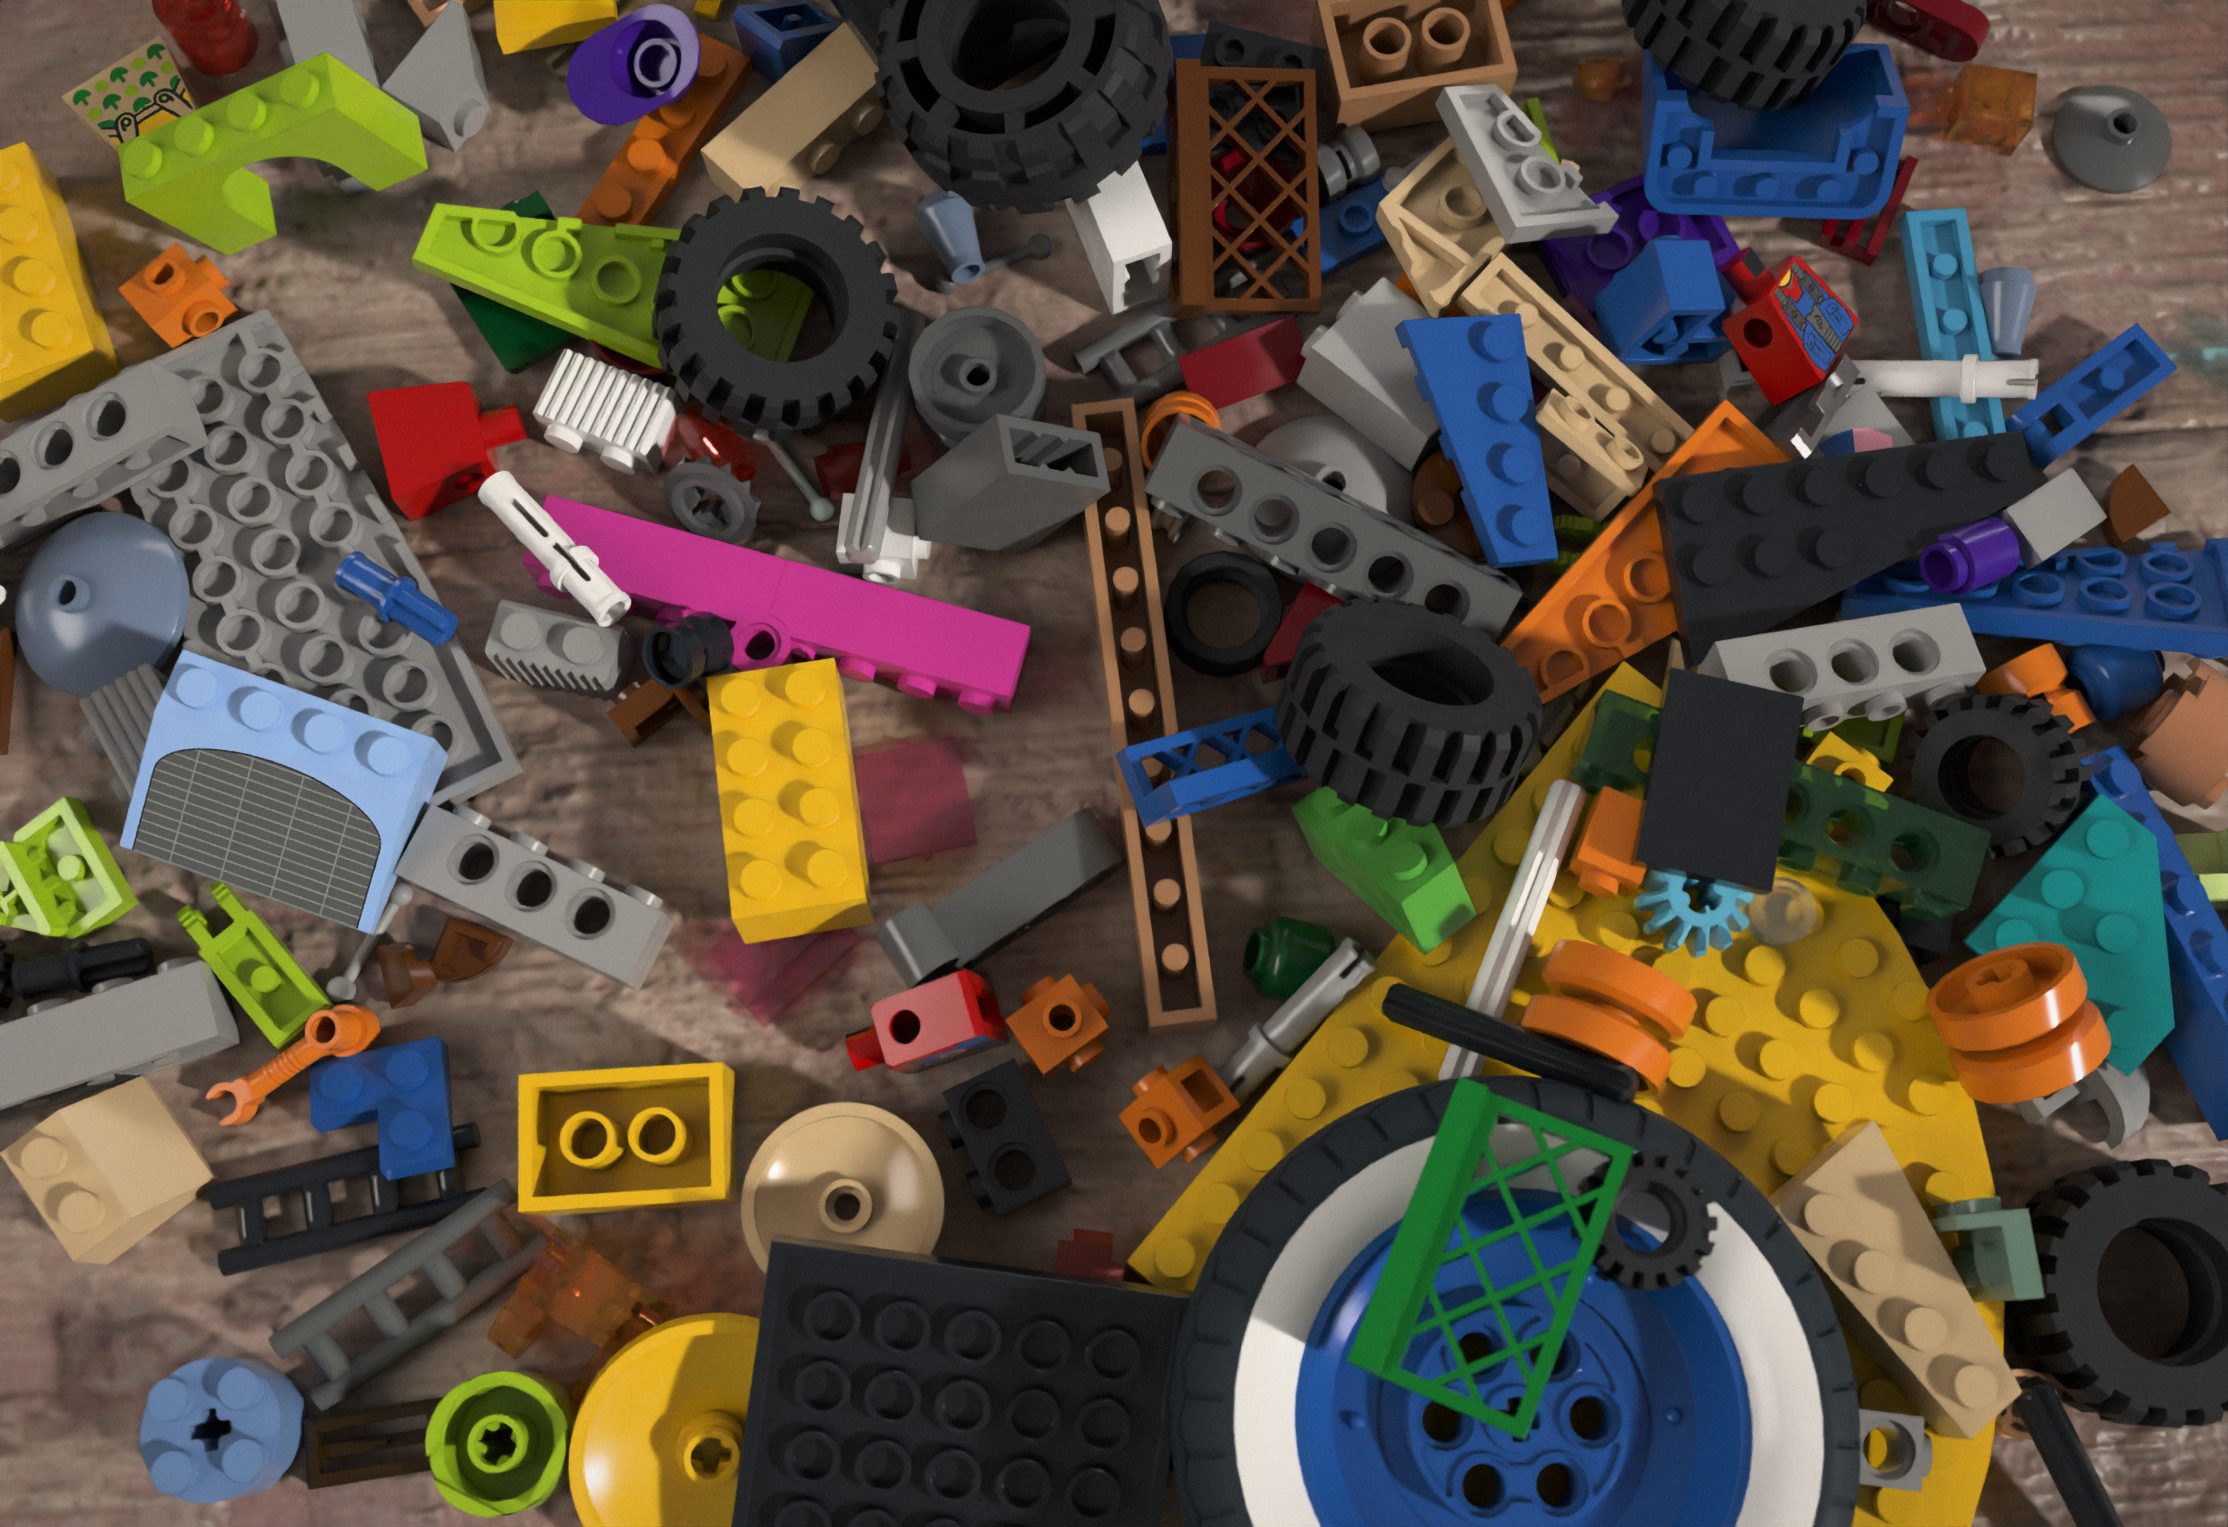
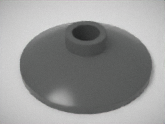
M2094 86L2076 93L2061 107L2052 126V146L2062 168L2078 183L2101 193L2125 194L2146 187L2163 171L2171 153L2170 130L2161 112L2144 96L2119 86ZM2115 127H2117L2118 129H2120L2123 133H2120L2119 131H2117V130L2115 129Z

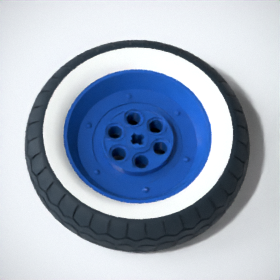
M1511 1075L1464 1077L1488 1086L1489 1091L1493 1094L1633 1147L1634 1153L1655 1151V1156L1671 1155L1681 1160L1678 1165L1683 1170L1692 1168L1701 1177L1696 1182L1701 1192L1710 1190L1715 1203L1707 1204L1709 1217L1717 1216L1718 1230L1710 1231L1708 1241L1715 1243L1711 1255L1702 1257L1699 1263L1703 1267L1694 1276L1683 1278L1681 1280L1682 1283L1676 1286L1649 1291H1629L1617 1288L1618 1284L1613 1281H1603L1594 1274L1597 1269L1591 1265L1560 1347L1561 1356L1559 1363L1551 1371L1526 1441L1517 1437L1512 1439L1511 1434L1458 1411H1455L1457 1421L1452 1434L1444 1440L1434 1441L1424 1431L1422 1424L1423 1411L1432 1400L1356 1369L1347 1362L1459 1078L1418 1085L1383 1096L1339 1117L1301 1142L1263 1176L1234 1212L1210 1251L1192 1292L1179 1335L1171 1388L1172 1457L1178 1493L1187 1527H1852L1860 1481L1861 1440L1858 1399L1850 1355L1830 1297L1813 1263L1782 1216L1739 1169L1693 1133L1637 1103L1616 1102L1599 1094L1592 1093L1590 1090L1556 1079ZM1499 1116L1489 1142V1147L1500 1170L1541 1153L1530 1127ZM1542 1132L1549 1149L1566 1143V1141ZM1583 1148L1555 1160L1572 1199L1579 1197L1581 1190L1577 1189L1584 1177L1590 1176L1595 1171V1167L1611 1160L1610 1158ZM1485 1156L1482 1159L1474 1181L1492 1174ZM1547 1164L1505 1181L1522 1220L1564 1203ZM1498 1185L1469 1196L1461 1213L1472 1241L1514 1224ZM1632 1192L1619 1203L1615 1214L1618 1234L1627 1245L1636 1250L1652 1251L1658 1248L1665 1241L1669 1233L1670 1219L1663 1203L1649 1193ZM1569 1214L1528 1230V1234L1545 1271L1575 1259L1581 1244L1578 1238L1572 1239L1569 1226H1573L1574 1223ZM1457 1226L1446 1252L1465 1244ZM1520 1235L1478 1251V1255L1495 1292L1537 1274ZM1470 1255L1440 1267L1433 1284L1445 1313L1487 1295ZM1570 1273L1550 1281L1559 1301ZM1542 1285L1499 1302L1517 1344L1535 1337V1335L1542 1331L1547 1332L1549 1330L1555 1313ZM1429 1297L1419 1323L1437 1316ZM1492 1306L1450 1323L1457 1342L1465 1334L1475 1333L1486 1342L1489 1355L1510 1347ZM1442 1327L1413 1338L1401 1366V1369L1428 1381L1459 1368ZM1525 1352L1522 1355L1532 1375L1534 1367L1529 1359V1352ZM1514 1357L1472 1376L1484 1405L1495 1410H1509L1507 1399L1512 1398L1514 1408L1519 1409L1527 1385ZM1464 1378L1444 1386V1388L1472 1399ZM1583 1396L1592 1399L1600 1413V1423L1597 1430L1587 1438H1581L1576 1435L1569 1421V1413L1573 1403ZM1556 1462L1566 1472L1568 1489L1565 1496L1559 1502L1548 1505L1538 1495L1536 1479L1539 1472L1546 1465ZM1476 1464H1486L1495 1476L1496 1489L1488 1502L1483 1505L1472 1506L1463 1494L1462 1481L1469 1468Z

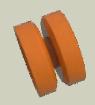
M1559 940L1554 945L1541 973L1542 979L1552 994L1534 995L1529 1000L1518 1026L1632 1066L1640 1075V1084L1636 1095L1654 1097L1660 1094L1673 1064L1670 1053L1661 1042L1678 1041L1685 1037L1698 1007L1695 997L1678 982L1632 957L1600 945L1579 940Z
M2044 941L2020 943L1990 951L1961 964L1943 976L1927 994L1924 1007L1939 1038L1946 1046L1951 1047L1949 1060L1962 1088L1970 1098L1988 1104L2017 1103L2047 1096L2076 1083L2101 1064L2110 1052L2111 1035L2099 1008L2086 997L2088 985L2075 955L2065 945Z

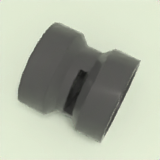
M1353 124L1339 131L1335 135L1334 141L1327 145L1317 142L1319 202L1321 204L1328 205L1343 197L1346 189L1352 185L1363 187L1380 178L1381 165L1377 151L1365 130L1359 125Z

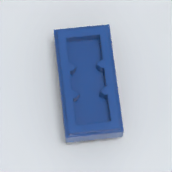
M1383 177L1319 209L1321 279L1390 245L1375 219L1379 202L1390 193L1383 187ZM1303 217L1293 223L1287 234L1292 243L1303 233ZM1304 242L1297 248V251L1303 259Z

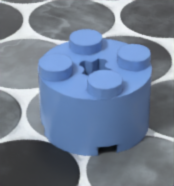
M205 1358L177 1369L166 1379L159 1381L151 1388L147 1396V1406L141 1421L140 1448L153 1485L157 1490L165 1494H171L179 1499L194 1503H213L243 1498L271 1488L282 1478L281 1476L289 1468L294 1458H298L305 1445L303 1420L308 1419V1410L300 1388L292 1379H288L284 1373L274 1367L275 1365L258 1358ZM230 1420L231 1433L221 1436L220 1424Z

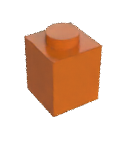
M1604 785L1590 801L1564 869V873L1579 878L1578 886L1583 890L1599 897L1615 899L1618 894L1627 897L1641 885L1646 869L1632 866L1631 859L1642 800Z

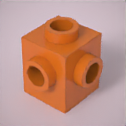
M176 242L118 288L119 292L148 325L173 349L218 330L224 322L239 311L222 292L230 284L223 274L204 254L194 262Z
M1069 973L1058 982H1056L1052 975L1037 982L1020 997L1025 1006L1005 1019L1008 1031L1046 1082L1066 1066H1069L1073 1073H1077L1106 1051L1101 1044V1041L1109 1036V1026L1104 1018L1112 1012L1090 981L1080 987ZM1062 1017L1069 1018L1074 1022V1025L1066 1031L1056 1030L1051 1025L1055 1020Z
M1199 1053L1170 1072L1167 1071L1164 1065H1161L1142 1078L1131 1088L1138 1098L1122 1111L1118 1117L1132 1134L1137 1145L1146 1153L1155 1167L1160 1169L1179 1155L1189 1164L1219 1141L1213 1129L1241 1105L1203 1055Z

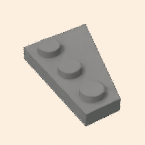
M1496 83L1443 88L1435 105L1506 244L1610 232L1619 215L1606 201L1599 203L1597 206L1578 186L1583 179L1581 174L1569 162L1561 165L1556 163L1539 144L1542 132Z

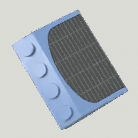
M182 649L154 711L119 846L373 936L398 877L393 872L421 823L448 759V754L436 739Z

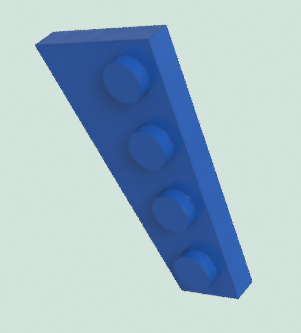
M1520 313L1402 320L1394 328L1402 349L1407 347L1418 372V375L1414 377L1423 402H1430L1442 434L1438 437L1446 460H1453L1464 487L1460 495L1489 568L1548 564L1558 558L1538 424L1535 419L1536 411Z

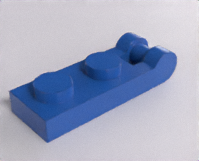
M2135 323L2036 396L2035 400H2031L2004 422L2006 431L2023 430L2026 444L2034 451L2030 458L2043 471L2168 378L2178 367L2140 325ZM2048 413L2064 429L2056 436L2040 420Z

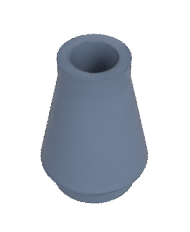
M940 190L924 198L917 207V230L946 267L953 282L965 284L976 280L984 273L986 266L981 257L973 207L962 196L951 190L948 193Z
M1999 267L1986 270L1981 274V284L1979 285L1993 360H2017L2021 358L2023 339L2038 292V287L2032 283L2033 273L2028 269Z

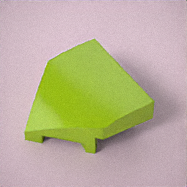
M64 796L14 834L13 842L0 841V925L37 932L46 936L84 940L139 904L80 799Z

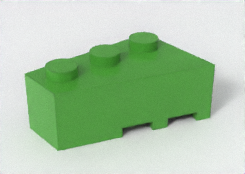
M1328 786L1318 787L1291 808L1315 859L1424 955L1477 916L1436 823H1430L1426 827L1407 825L1406 820L1391 817L1388 821L1371 815L1372 810L1356 803L1352 807L1337 799V792Z

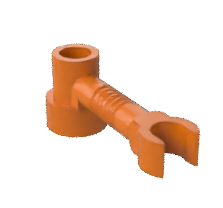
M341 1004L330 1010L316 1011L306 1022L305 1037L250 1075L240 1077L234 1082L218 1083L208 1091L205 1098L207 1100H222L231 1093L236 1098L234 1112L221 1120L219 1125H241L251 1120L257 1111L258 1105L265 1100L267 1094L322 1056H330L332 1054L337 1057H349L359 1052L373 1050L380 1037L379 1019L371 1009L362 1005Z

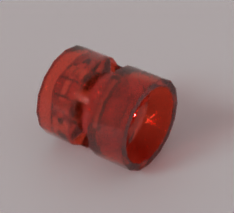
M151 0L154 14L191 66L205 75L218 77L234 74L246 67L256 55L259 44L257 28L239 3V0Z

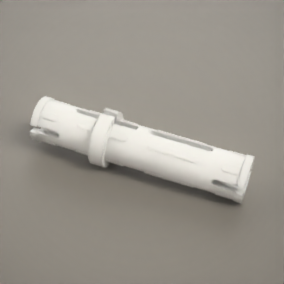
M1965 354L1963 360H1851L1860 373L1845 398L1852 396L1858 389L1868 383L1879 397H1960L1961 403L1975 404L1977 397L2028 398V400H2035L2038 379H2035L2036 374H2038V359L1979 360V354Z
M509 471L497 472L483 483L478 493L480 501L485 506H488L516 535L518 540L550 571V581L558 590L570 592L601 627L614 624L626 614L631 605L630 597L621 591L598 567V557L589 547L578 546L553 518L516 482L514 476Z

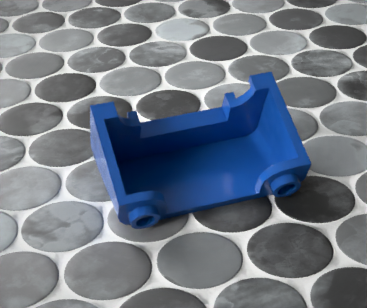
M1850 44L1817 93L1813 94L1810 100L1792 108L1775 112H1766L1764 107L1755 111L1743 110L1738 108V104L1730 101L1722 104L1709 99L1708 93L1698 88H1695L1693 91L1680 83L1681 78L1670 70L1665 72L1653 61L1654 55L1648 49L1644 50L1642 61L1643 185L1645 197L1650 205L1659 212L1688 215L1855 220L1867 218L1879 212L1887 204L1893 188L1910 111V105L1888 44Z

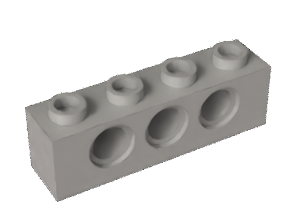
M149 360L133 364L121 370L118 377L90 392L73 396L66 402L65 406L38 421L28 422L19 426L13 435L0 441V555L13 551L208 445L209 440L187 379Z
M1952 603L1716 641L1696 673L1804 697L1800 727L1806 726L1809 731H1821L1838 725L1844 719L1867 716L1870 721H1881L1892 718L1902 713L1905 709L1928 706L1931 711L1946 710V703L1958 698L1968 697L1967 693L1987 670L1960 603ZM1898 664L1904 666L1907 670L1901 668ZM1836 673L1843 675L1848 681L1841 679ZM1773 682L1783 685L1789 692L1779 689Z
M433 804L429 806L393 872L396 876L421 891L639 993L674 925V922L663 911L659 910L663 903L662 899L632 884L627 885L624 893L602 883L606 875L603 871L577 858L570 857L566 866L545 857L549 849L548 846L519 831L514 830L509 840L488 830L492 823L489 818L461 804H456L452 813ZM482 853H493L494 864L491 871L483 878L470 880L469 867L471 862ZM540 879H551L552 890L549 898L539 906L527 907L525 895L529 886ZM595 906H609L610 918L607 925L597 933L584 934L582 920L585 914Z

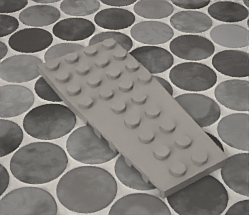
M268 309L259 310L215 330L205 337H200L149 360L187 379L209 440L208 445L130 486L134 502L141 507L145 521L151 523L168 536L180 553L186 568L189 582V609L183 630L186 642L182 643L184 650L436 739L448 754V759L424 815L431 804L446 810L524 772L457 628L450 641L439 646H433L396 621L385 623L378 617L377 609L348 590L336 585L335 575L340 564L351 553L360 551L368 559L396 577H410L416 582V590L446 608L284 331ZM118 375L99 383L97 388L118 377Z

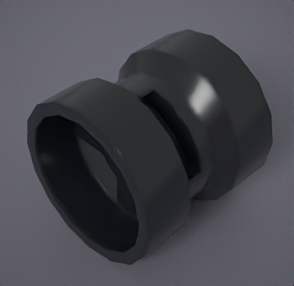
M705 611L696 612L680 619L677 623L670 622L649 631L642 647L643 662L649 675L657 684L664 688L676 690L697 681L700 677H708L726 669L731 663L734 653L733 637L728 626L717 615Z

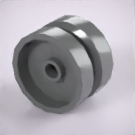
M970 306L947 312L924 329L912 348L908 377L921 433L937 452L945 455L996 413L1045 423L1048 401L1046 363L1039 340L1023 321L1000 309Z

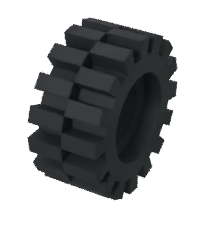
M1655 1151L1633 1153L1592 1265L1597 1269L1594 1274L1603 1281H1613L1618 1284L1617 1288L1629 1291L1670 1288L1681 1284L1683 1278L1694 1276L1703 1267L1699 1263L1701 1258L1711 1255L1715 1243L1708 1241L1710 1231L1718 1230L1717 1216L1709 1217L1707 1204L1715 1202L1710 1190L1701 1192L1696 1184L1701 1177L1692 1168L1683 1170L1678 1166L1681 1160L1671 1155L1655 1156ZM1612 1159L1598 1165L1590 1176L1584 1177L1577 1189L1581 1190L1579 1196L1603 1186ZM1632 1192H1645L1655 1196L1663 1203L1670 1219L1669 1233L1665 1241L1652 1251L1636 1250L1627 1245L1618 1234L1615 1224L1616 1210L1621 1200ZM1597 1202L1578 1209L1586 1229ZM1569 1226L1572 1239L1578 1238L1581 1244L1582 1241L1575 1226Z

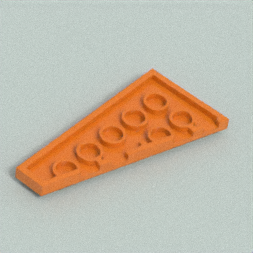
M1726 399L1710 412L1497 645L1499 647L1505 646L1515 654L1518 666L1527 667L1534 678L1535 687L1539 689L1542 705L1678 630L1653 496V483L1663 478L1792 461Z

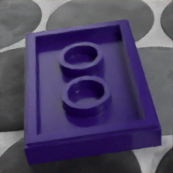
M1643 174L1588 196L1596 206L1606 201L1619 215L1609 233L1531 241L1571 316L1584 328L1598 322L1592 299L1613 280V276L1617 272L1625 269L1644 250V246L1648 242L1656 238L1677 235L1681 240H1709L1716 270H1720L1732 256L1740 251L1721 215L1669 214L1659 212L1652 207L1645 197Z

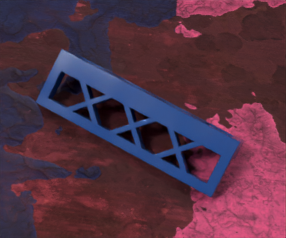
M1276 706L1129 746L1115 754L1144 827L1147 828L1309 779L1306 767L1297 766L1288 755L1286 745L1282 743L1276 724ZM1254 729L1274 741L1273 751L1255 755L1245 749L1244 746L1249 731ZM1234 735L1232 740L1228 739L1227 737ZM1204 743L1226 756L1224 765L1205 770L1195 764L1194 759L1199 745ZM1183 749L1182 755L1175 752ZM1154 758L1176 771L1173 780L1167 781L1156 790H1153L1142 760Z

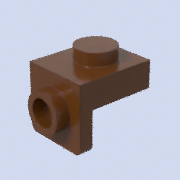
M653 678L647 682L645 680H638L626 687L615 700L616 706L606 713L633 748H636L683 710L688 713L706 736L712 732L711 718L706 712L709 710L708 694L697 681L676 690L664 688L657 684Z

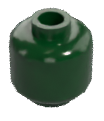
M1274 916L1262 928L1255 927L1250 933L1243 956V973L1245 977L1251 978L1254 990L1259 996L1286 1002L1336 951L1335 938L1331 930L1325 925L1284 916Z

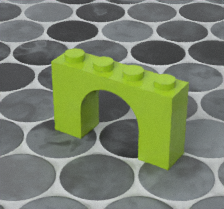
M326 51L117 145L125 201L227 256L277 235L269 184L266 180L245 169L244 166L276 157L314 158L339 167L377 192L428 170L419 117Z

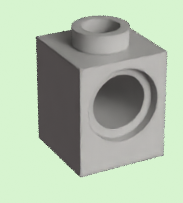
M1859 1409L1861 1440L1859 1484L1921 1492L1922 1477H1926L1929 1474L1932 1464L1931 1439L1927 1433H1924L1925 1417ZM1873 1429H1877L1883 1435L1887 1444L1886 1457L1876 1468L1870 1466L1863 1453L1864 1439Z

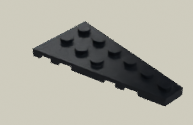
M2023 430L1663 478L1653 483V496L1685 671L1701 664L1714 642L1757 635L1939 541L1937 535L1974 523L2034 492Z

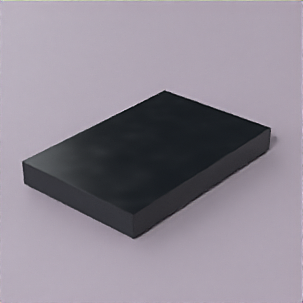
M1671 667L1665 674L1631 865L1763 896L1772 892L1804 697Z

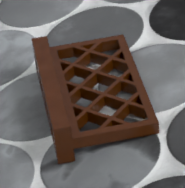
M1176 58L1173 62V77L1168 78V88L1165 90L1168 101L1165 110L1168 232L1172 241L1170 268L1171 318L1195 319L1198 314L1318 315L1322 312L1315 69L1200 66V59ZM1208 84L1230 85L1247 104L1227 123L1209 105ZM1250 86L1263 87L1256 93ZM1274 86L1299 87L1300 112L1288 124L1262 100ZM1252 108L1277 133L1259 154L1233 129ZM1299 122L1301 138L1292 130ZM1210 124L1218 131L1211 140ZM1223 138L1249 163L1230 183L1211 166L1210 151ZM1282 140L1301 157L1302 172L1289 185L1263 160ZM1253 169L1280 194L1261 214L1235 190ZM1301 182L1302 198L1294 191ZM1211 184L1220 192L1213 201L1211 197ZM1225 198L1251 223L1232 244L1212 226V211ZM1284 199L1303 217V233L1291 246L1265 221ZM1255 229L1282 254L1262 276L1236 251ZM1303 242L1304 259L1295 251ZM1213 245L1222 253L1214 263ZM1226 259L1253 284L1240 298H1214V271ZM1285 260L1304 277L1305 299H1284L1266 281ZM1258 289L1267 299L1250 297Z

